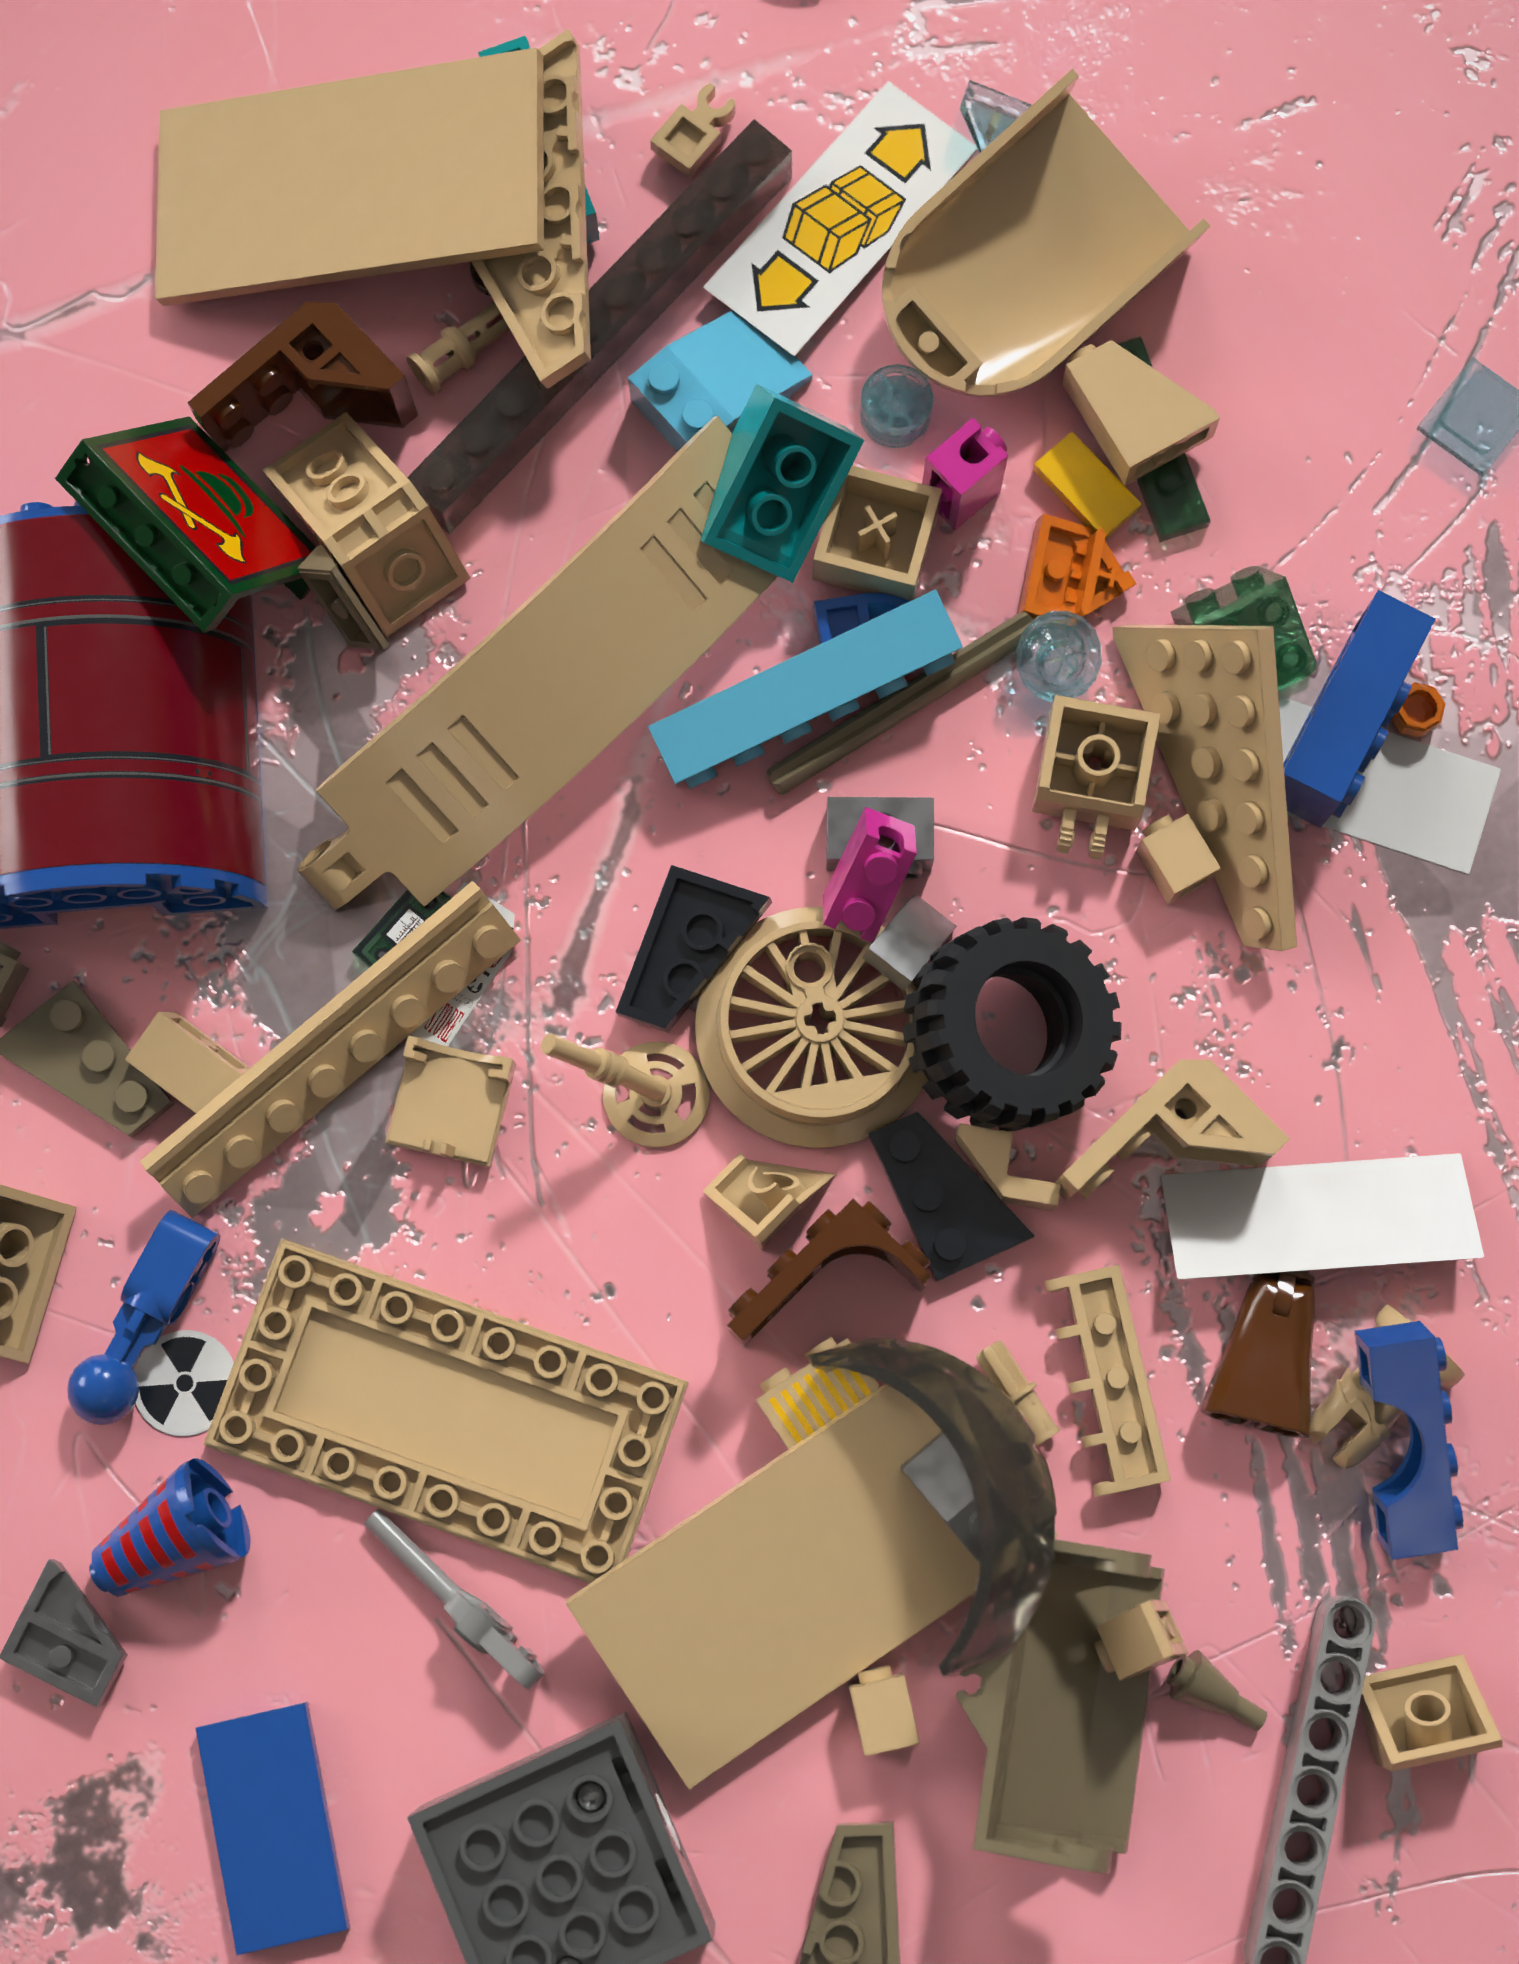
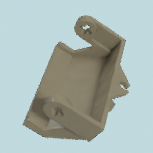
M1018 1533L1004 1632L993 1641L979 1646L974 1658L959 1671L963 1677L971 1674L981 1677L980 1689L976 1693L969 1695L966 1691L959 1690L956 1693V1697L987 1747L973 1849L1096 1873H1110L1112 1852L1120 1854L1128 1852L1151 1670L1131 1679L1119 1681L1116 1671L1108 1674L1104 1669L1096 1651L1095 1642L1101 1640L1097 1626L1148 1600H1161L1165 1569L1150 1566L1152 1555Z

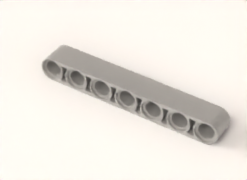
M1347 1596L1329 1597L1318 1606L1314 1616L1244 1947L1245 1964H1261L1263 1953L1274 1946L1285 1949V1964L1306 1963L1375 1631V1618L1372 1610L1365 1602L1357 1598ZM1348 1606L1355 1613L1357 1625L1349 1636L1341 1638L1334 1631L1332 1619L1339 1608ZM1338 1662L1344 1669L1345 1681L1338 1691L1328 1693L1322 1686L1321 1673L1327 1664ZM1327 1718L1333 1726V1738L1327 1746L1314 1748L1309 1739V1729L1316 1720ZM1315 1774L1320 1778L1322 1784L1320 1797L1313 1803L1302 1804L1297 1796L1299 1781L1304 1776ZM1298 1831L1306 1832L1310 1839V1849L1307 1855L1297 1861L1289 1860L1285 1853L1287 1838L1292 1833ZM1284 1889L1296 1890L1298 1895L1296 1910L1287 1917L1275 1916L1273 1911L1275 1896Z

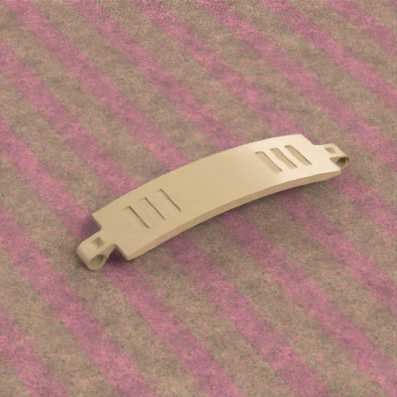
M714 416L617 514L493 632L315 789L320 797L346 823L347 831L335 838L325 840L314 848L299 864L297 872L332 909H338L348 903L385 872H391L422 906H426L517 829L614 741L690 668L778 577L701 541L732 436L730 430L718 416Z

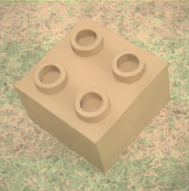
M852 466L824 520L813 558L812 580L861 593H884L909 601L914 600L939 512L942 489Z

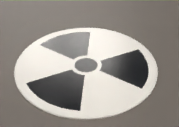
M181 1330L160 1337L155 1345L147 1347L142 1353L134 1370L139 1383L136 1406L141 1415L154 1428L174 1436H192L209 1430L234 1364L230 1353L215 1338L198 1331Z

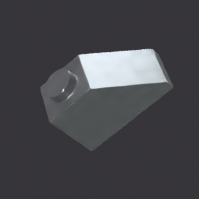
M943 1431L900 1466L981 1565L985 1564L1012 1541L1018 1533L1025 1530L1024 1526L993 1488Z

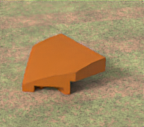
M1043 513L1036 520L1018 613L1027 612L1034 621L1068 628L1134 587L1137 583L1129 570L1123 571L1105 542L1107 535L1103 528L1094 532L1089 526Z

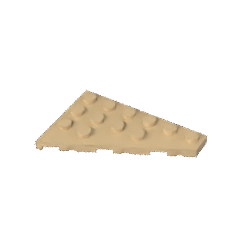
M566 29L538 49L543 55L544 251L471 261L538 379L547 389L591 360L580 45L569 29Z
M1127 624L1112 627L1113 639L1144 711L1160 714L1156 740L1187 813L1221 867L1215 879L1243 945L1277 951H1285L1297 947L1273 626Z

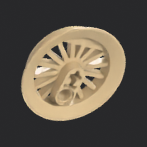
M823 907L791 909L756 922L701 991L695 1016V1036L700 1062L708 1082L724 1106L736 1118L759 1134L777 1142L804 1148L840 1147L869 1138V1133L895 1122L903 1115L919 1096L923 1085L928 1080L922 1070L916 1073L913 1072L908 1058L915 1056L916 1053L913 1042L904 1043L903 1032L856 1023L857 1021L905 1013L906 997L908 994L917 991L918 987L914 986L912 981L905 991L900 988L904 1000L851 1009L892 983V981L882 974L842 999L866 965L867 961L862 957L872 943L860 939V931L851 930L843 921H839L836 929L823 925ZM881 926L876 938L881 934L885 927ZM808 937H831L829 950L827 951L819 944L809 943ZM797 939L798 946L790 952L786 961L777 945ZM841 940L863 948V950L836 987L834 973ZM766 953L783 978L785 990L757 972L750 965L758 957ZM803 960L814 961L821 967L823 977L814 983H806L796 976L794 966ZM742 977L785 1007L732 995ZM818 1004L822 1020H831L827 1025L825 1034H818L815 1026H806L810 1022L813 1005ZM729 1009L777 1019L782 1022L729 1031ZM907 1014L908 1024L912 1023V1015ZM787 1034L743 1064L740 1063L732 1045L734 1043ZM853 1036L906 1047L900 1065L897 1067ZM792 1046L795 1047L766 1090L761 1088L749 1076L751 1072ZM845 1048L882 1073L862 1076ZM803 1054H807L800 1088L778 1092ZM831 1054L834 1055L849 1079L836 1081ZM820 1057L825 1083L811 1086L816 1059Z

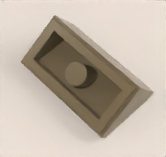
M318 545L297 568L299 574L350 647L385 650L389 644L325 547Z

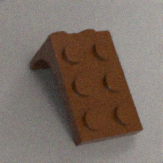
M852 1199L837 1215L828 1209L806 1231L807 1236L805 1237L809 1243L798 1254L789 1248L767 1270L769 1273L767 1276L771 1281L758 1294L750 1287L728 1309V1315L732 1320L728 1323L727 1327L729 1332L745 1347L822 1268L844 1256L859 1254L879 1258L895 1268L919 1292L932 1279V1276L926 1271L931 1262L909 1240L901 1246L888 1233L889 1227L892 1225L891 1222L871 1202L868 1201L862 1207Z

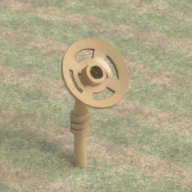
M548 1033L542 1039L540 1048L543 1054L583 1069L588 1078L604 1084L603 1102L610 1122L623 1137L635 1144L650 1148H663L675 1145L693 1134L707 1113L710 1091L704 1070L693 1055L677 1045L658 1041L647 1042L628 1049L622 1055H617L601 1047L594 1050L553 1033ZM656 1054L669 1056L678 1060L684 1066L678 1070L666 1062H648L647 1056ZM650 1070H663L671 1074L672 1077L667 1080L661 1075H651ZM695 1084V1104L690 1115L683 1121L675 1113L682 1101V1087ZM621 1085L628 1088L630 1099L617 1103V1087ZM645 1105L650 1110H660L661 1116H650L639 1109ZM634 1116L645 1124H664L666 1132H645L634 1127L628 1121Z

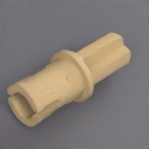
M994 1342L976 1355L977 1362L1002 1400L998 1403L1000 1409L1006 1406L1027 1439L1031 1449L1060 1431L1033 1390L1037 1384L1035 1381L1028 1382L1004 1342Z

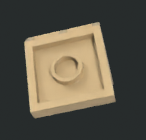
M347 412L262 470L271 485L312 531L319 544L325 547L361 603L386 637L471 578L429 506L414 485Z
M1180 1059L1077 1159L1055 1183L1061 1184L1059 1194L1066 1201L1077 1192L1086 1199L1114 1171L1107 1162L1115 1154L1124 1162L1149 1136L1175 1159L1258 1167L1275 1155L1290 1138L1211 1060ZM1175 1110H1182L1186 1119L1178 1117Z

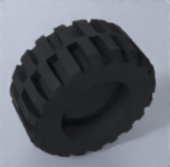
M1022 917L1014 922L1009 918L993 920L939 947L930 955V963L922 966L920 972L913 979L914 986L918 987V990L908 994L906 997L904 1012L912 1015V1023L903 1026L904 1043L913 1042L916 1055L908 1058L914 1073L922 1070L927 1077L928 1082L922 1088L932 1100L939 1097L945 1098L947 1103L944 1106V1111L954 1118L960 1119L971 1116L969 1121L973 1126L988 1129L998 1127L999 1130L1018 1131L1055 1121L1059 1117L1074 1113L1085 1105L1086 1098L1095 1096L1104 1086L1105 1079L1100 1074L1113 1070L1118 1056L1117 1052L1110 1048L1111 1043L1121 1040L1122 1023L1113 1021L1112 1011L1120 1008L1117 993L1109 994L1104 980L1110 976L1103 964L1100 963L1094 966L1087 957L1092 953V950L1081 940L1073 943L1066 941L1068 936L1067 930L1055 924L1041 929V922L1038 919ZM1003 977L1020 984L1032 994L1044 1014L1047 1026L1046 1049L1040 1064L1030 1074H1018L1001 1066L986 1051L979 1038L975 1020L976 1002L982 986L990 978Z

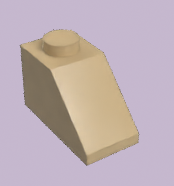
M1148 1600L1097 1626L1101 1640L1095 1642L1096 1651L1106 1672L1110 1674L1116 1671L1119 1681L1131 1679L1189 1654L1165 1600Z

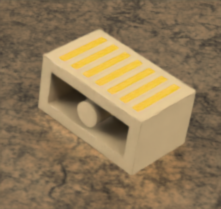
M832 1337L826 1339L805 1354L810 1363L791 1375L787 1367H785L759 1385L764 1394L757 1398L756 1402L787 1449H790L880 1388L848 1338L838 1345Z

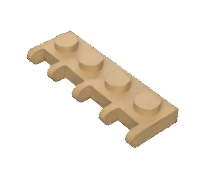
M1120 1265L1044 1281L1046 1292H1059L1067 1288L1075 1325L1055 1329L1058 1340L1078 1336L1088 1379L1068 1383L1070 1394L1091 1390L1101 1432L1081 1437L1082 1446L1086 1448L1103 1444L1112 1482L1105 1481L1092 1486L1094 1497L1171 1481Z

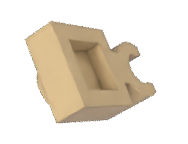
M711 83L705 85L699 91L697 107L694 111H691L681 103L650 139L651 150L689 178L693 176L721 143V132L715 127L727 125L734 118L736 112V102L732 98L723 107L718 109L708 105L715 98V86Z

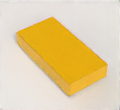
M1073 431L1034 463L1033 471L1086 526L1091 527L1094 532L1103 528L1107 535L1105 540L1141 509L1142 503Z

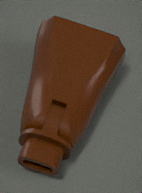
M1309 1270L1254 1275L1244 1296L1226 1349L1200 1409L1203 1414L1213 1419L1243 1426L1254 1421L1255 1429L1285 1437L1309 1438L1311 1418V1357L1315 1320L1314 1286H1312L1315 1277L1309 1274Z

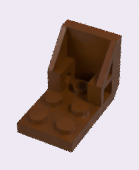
M305 302L187 402L199 426L224 452L230 448H238L247 442L254 432V427L267 416L277 415L290 404L293 394L297 391L325 419L335 420L347 412L356 423L404 428L418 416L406 376L337 303Z

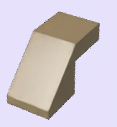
M959 1124L956 1130L955 1142L988 1187L1004 1203L1053 1211L1058 1206L1061 1184L1007 1175L1013 1132Z

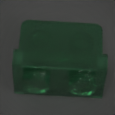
M1260 566L1246 567L1231 575L1230 583L1216 590L1207 588L1196 591L1184 599L1185 605L1170 612L1175 625L1273 626L1278 691L1313 674L1316 670L1317 662L1286 576L1262 567L1260 568Z

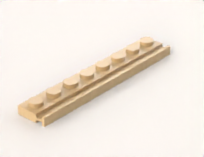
M473 881L470 882L141 1159L140 1163L150 1176L152 1175L160 1186L194 1218L519 943L521 939L488 900L484 892Z

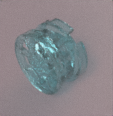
M888 365L871 374L866 380L861 393L860 420L866 434L876 443L889 448L909 446L913 444L914 440L924 435L930 424L933 407V392L928 380L914 368L905 365ZM890 373H902V376H898V375H895V376H886V375H887V374H890ZM907 375L917 379L919 383L908 378Z

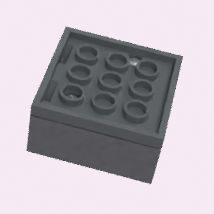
M626 1711L426 1802L407 1817L466 1964H663L713 1941L716 1922Z

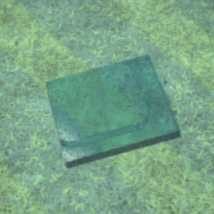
M1472 357L1416 429L1483 477L1519 432V390Z

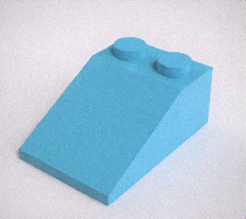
M731 310L665 346L628 377L631 402L678 452L714 416H718L730 432L733 433L756 383L789 399L813 379V374L796 356L791 355L739 314Z

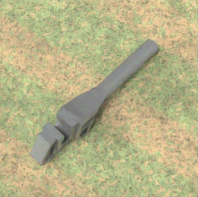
M380 1509L376 1510L366 1520L364 1526L444 1604L443 1608L456 1624L453 1630L477 1651L489 1654L526 1689L530 1690L544 1675L543 1666L535 1659L537 1656L529 1648L521 1646L518 1649L513 1644L518 1637L511 1631L513 1627L485 1602L464 1591L454 1583Z

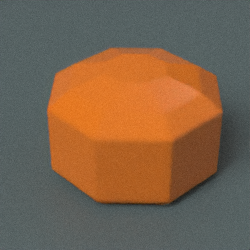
M1414 682L1411 684L1412 688L1400 711L1397 714L1395 713L1391 720L1400 733L1420 738L1440 725L1446 703L1434 686Z

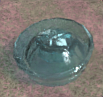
M1049 611L1035 618L1022 632L1015 649L1016 668L1023 684L1036 697L1049 702H1053L1055 695L1076 698L1084 694L1096 681L1102 665V645L1096 630L1084 617L1070 611Z

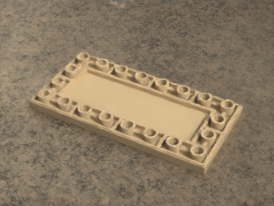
M537 47L159 110L155 299L163 306L544 251L543 55Z
M281 1238L203 1445L587 1583H592L628 1558L689 1382Z
M937 1350L909 1367L565 1600L566 1606L688 1789H691L1013 1567L1017 1536L985 1564L981 1565L900 1468V1466L942 1431L1024 1526L1025 1530L1020 1534L1051 1539L1058 1536Z

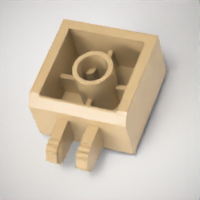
M1055 695L1049 711L1031 812L1062 817L1056 848L1057 852L1068 854L1069 849L1073 846L1075 820L1094 823L1093 833L1089 839L1088 851L1089 858L1101 860L1108 826L1132 831L1136 830L1142 819L1160 720L1159 713ZM1090 756H1095L1101 759L1100 766L1107 768L1097 771L1091 769L1086 764Z

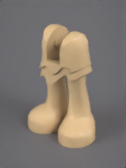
M1387 1304L1381 1309L1375 1319L1377 1327L1411 1322ZM1446 1354L1447 1368L1445 1371H1439L1441 1387L1452 1388L1461 1381L1465 1373ZM1348 1366L1340 1380L1336 1379L1331 1392L1310 1418L1309 1438L1317 1444L1330 1431L1334 1430L1338 1422L1344 1417L1356 1430L1344 1440L1343 1445L1334 1454L1332 1460L1344 1469L1351 1468L1366 1459L1381 1445L1382 1441L1390 1436L1389 1429L1404 1412L1385 1403L1377 1402L1374 1404L1373 1398L1360 1384L1359 1367L1352 1373Z

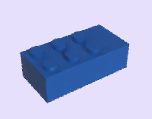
M1377 590L1356 622L1283 763L1288 812L1321 828L1331 815L1340 818L1347 805H1351L1365 779L1357 771L1363 773L1370 760H1374L1389 733L1384 728L1388 726L1394 714H1397L1404 704L1412 688V685L1404 680L1436 620L1435 618Z

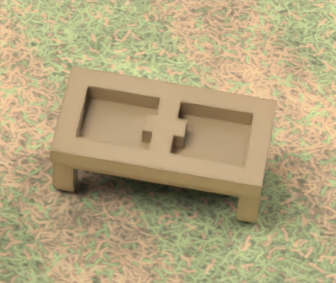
M158 1012L125 1058L128 1063L194 1113L200 1111L250 1068L177 1012Z

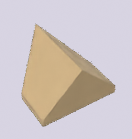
M739 1153L702 1192L762 1250L836 1174L748 1160Z

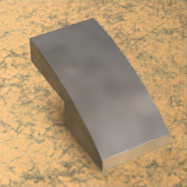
M914 894L871 944L862 958L905 991L920 972L922 966L929 962L930 955L941 947L956 928V925L918 895Z

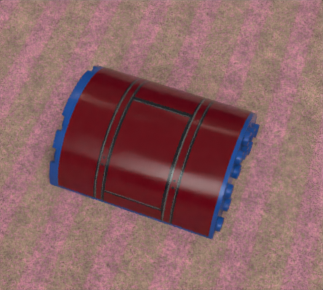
M77 501L74 502V506L53 507L42 502H30L21 505L19 512L0 515V929L58 925L57 913L149 905L155 908L162 916L268 908L252 594L239 598L216 629L203 633Z

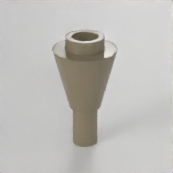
M1200 1650L1192 1652L1189 1656L1184 1655L1177 1658L1167 1676V1683L1171 1685L1170 1698L1172 1700L1223 1715L1229 1714L1255 1731L1262 1728L1267 1719V1711L1239 1695V1691Z

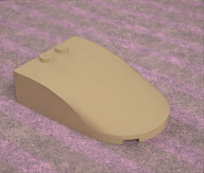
M1073 68L908 219L893 242L887 257L882 280V305L890 335L900 353L918 373L949 391L968 396L994 397L1020 391L1040 381L1194 245L1210 227L1209 223L1203 218L1195 227L1189 230L1075 101L1070 93L1079 75Z

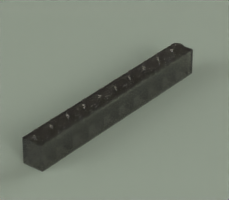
M754 119L589 289L591 360L547 389L540 382L528 359L524 356L407 477L427 503L442 529L450 535L792 179V150Z

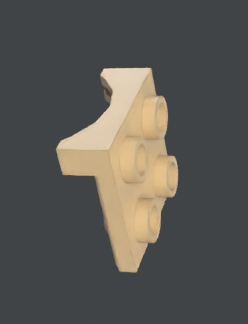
M408 1035L403 1053L406 1062L385 1143L491 1168L516 1063L512 1058L459 1050Z

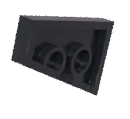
M671 865L615 1011L618 1016L669 1033L772 904L771 898Z
M915 1112L869 1133L872 1146L921 1252L931 1262L928 1267L935 1282L1035 1237L919 1112Z

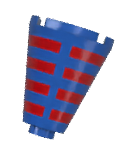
M193 1458L178 1466L92 1550V1563L89 1565V1572L95 1585L103 1592H110L114 1596L121 1597L234 1563L247 1555L251 1545L248 1523L241 1505L231 1510L225 1496L233 1491L225 1479L210 1464L198 1458Z

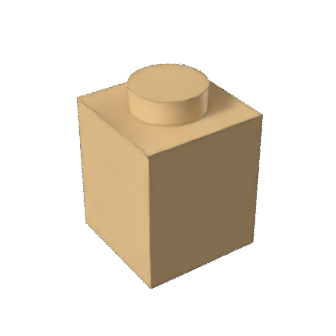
M1189 814L1176 821H1173L1171 816L1167 815L1150 824L1142 831L1145 838L1141 840L1136 853L1167 904L1210 882L1221 869Z
M890 1665L859 1672V1682L849 1684V1690L864 1755L869 1756L920 1744L905 1675L902 1672L892 1674Z

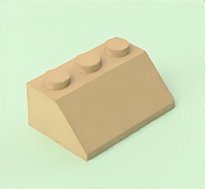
M1 1184L0 1357L29 1364L77 1207Z

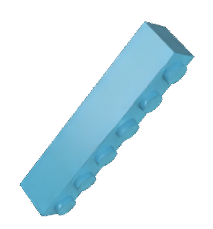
M935 589L649 725L648 728L675 785L686 781L688 788L692 789L717 777L718 775L714 769L716 765L733 758L738 767L765 754L761 744L777 736H781L784 744L812 732L809 721L828 713L833 722L860 709L857 702L859 697L876 690L879 699L908 686L904 676L923 668L926 675L930 676L955 664L952 653L960 650L963 646Z

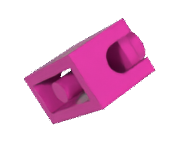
M974 418L970 419L925 458L922 484L942 489L938 514L954 531L1001 492L1008 460L1007 446L1000 435L990 427H986L981 431L982 426Z
M868 807L864 808L823 894V925L836 929L839 921H843L851 930L860 931V939L871 943L874 942L916 857L917 848L914 825ZM879 835L886 836L895 841L891 850L877 845Z

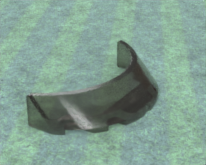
M869 1338L810 1354L808 1358L814 1368L825 1372H830L837 1368L858 1372L877 1379L905 1395L917 1404L942 1430L965 1468L972 1486L979 1516L981 1533L980 1570L974 1599L966 1622L951 1650L941 1664L938 1665L942 1676L961 1675L1009 1653L1023 1635V1630L1039 1603L1045 1584L1049 1582L1055 1557L1053 1549L1057 1509L1053 1481L1046 1458L1036 1449L1035 1434L1024 1415L1002 1389L998 1388L970 1364L942 1350L921 1343L891 1338Z

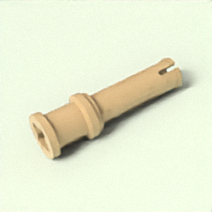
M495 302L489 304L488 307L461 327L456 328L452 326L441 331V338L420 354L412 352L406 357L408 365L416 378L432 395L441 390L440 384L461 368L469 370L473 367L477 360L476 354L510 330L504 318L490 328L486 327L488 322L500 314ZM475 334L476 338L469 342L467 338ZM448 355V359L439 366H433V363L442 356Z

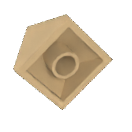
M1463 1654L1365 1675L1360 1705L1376 1765L1389 1771H1396L1503 1747L1502 1737Z

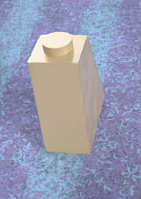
M1112 340L1097 348L1094 344L1082 347L1071 355L1066 364L1062 385L1124 486L1214 437L1220 420L1214 408Z

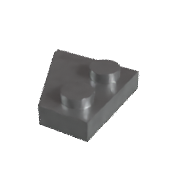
M48 1559L0 1654V1659L95 1707L103 1705L128 1654L63 1564L55 1559Z

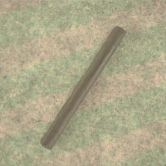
M1027 612L1018 613L952 654L956 662L955 664L930 676L923 672L907 682L908 686L881 698L771 766L767 771L770 784L778 794H786L1034 640L1038 633L1035 622Z

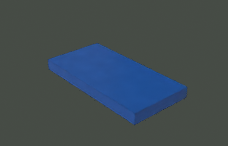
M308 1702L196 1727L236 1955L348 1930L350 1922Z

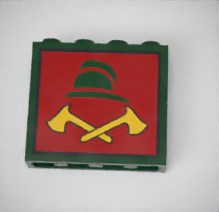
M190 416L82 439L54 478L203 633L216 629L239 598L282 584L289 588L299 600L304 599L310 592V588L299 574L297 568L316 546Z

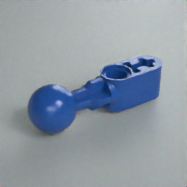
M169 1210L163 1216L123 1287L121 1301L124 1303L113 1321L116 1334L106 1352L83 1360L70 1375L67 1385L68 1401L73 1411L81 1419L92 1424L107 1425L123 1419L133 1409L139 1394L138 1378L133 1368L144 1348L155 1345L166 1325H173L184 1311L218 1248L220 1234L173 1210Z

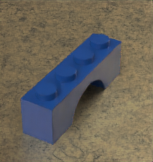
M1421 1321L1355 1331L1360 1384L1374 1401L1394 1406L1405 1412L1410 1428L1409 1447L1403 1462L1388 1479L1372 1488L1378 1541L1392 1560L1458 1550L1456 1530L1463 1528L1464 1520L1460 1501L1456 1495H1452L1451 1477L1458 1475V1463L1455 1450L1451 1443H1447L1445 1424L1452 1423V1408L1447 1392L1445 1390L1441 1391L1439 1371H1445L1447 1368L1443 1342L1440 1337H1435Z

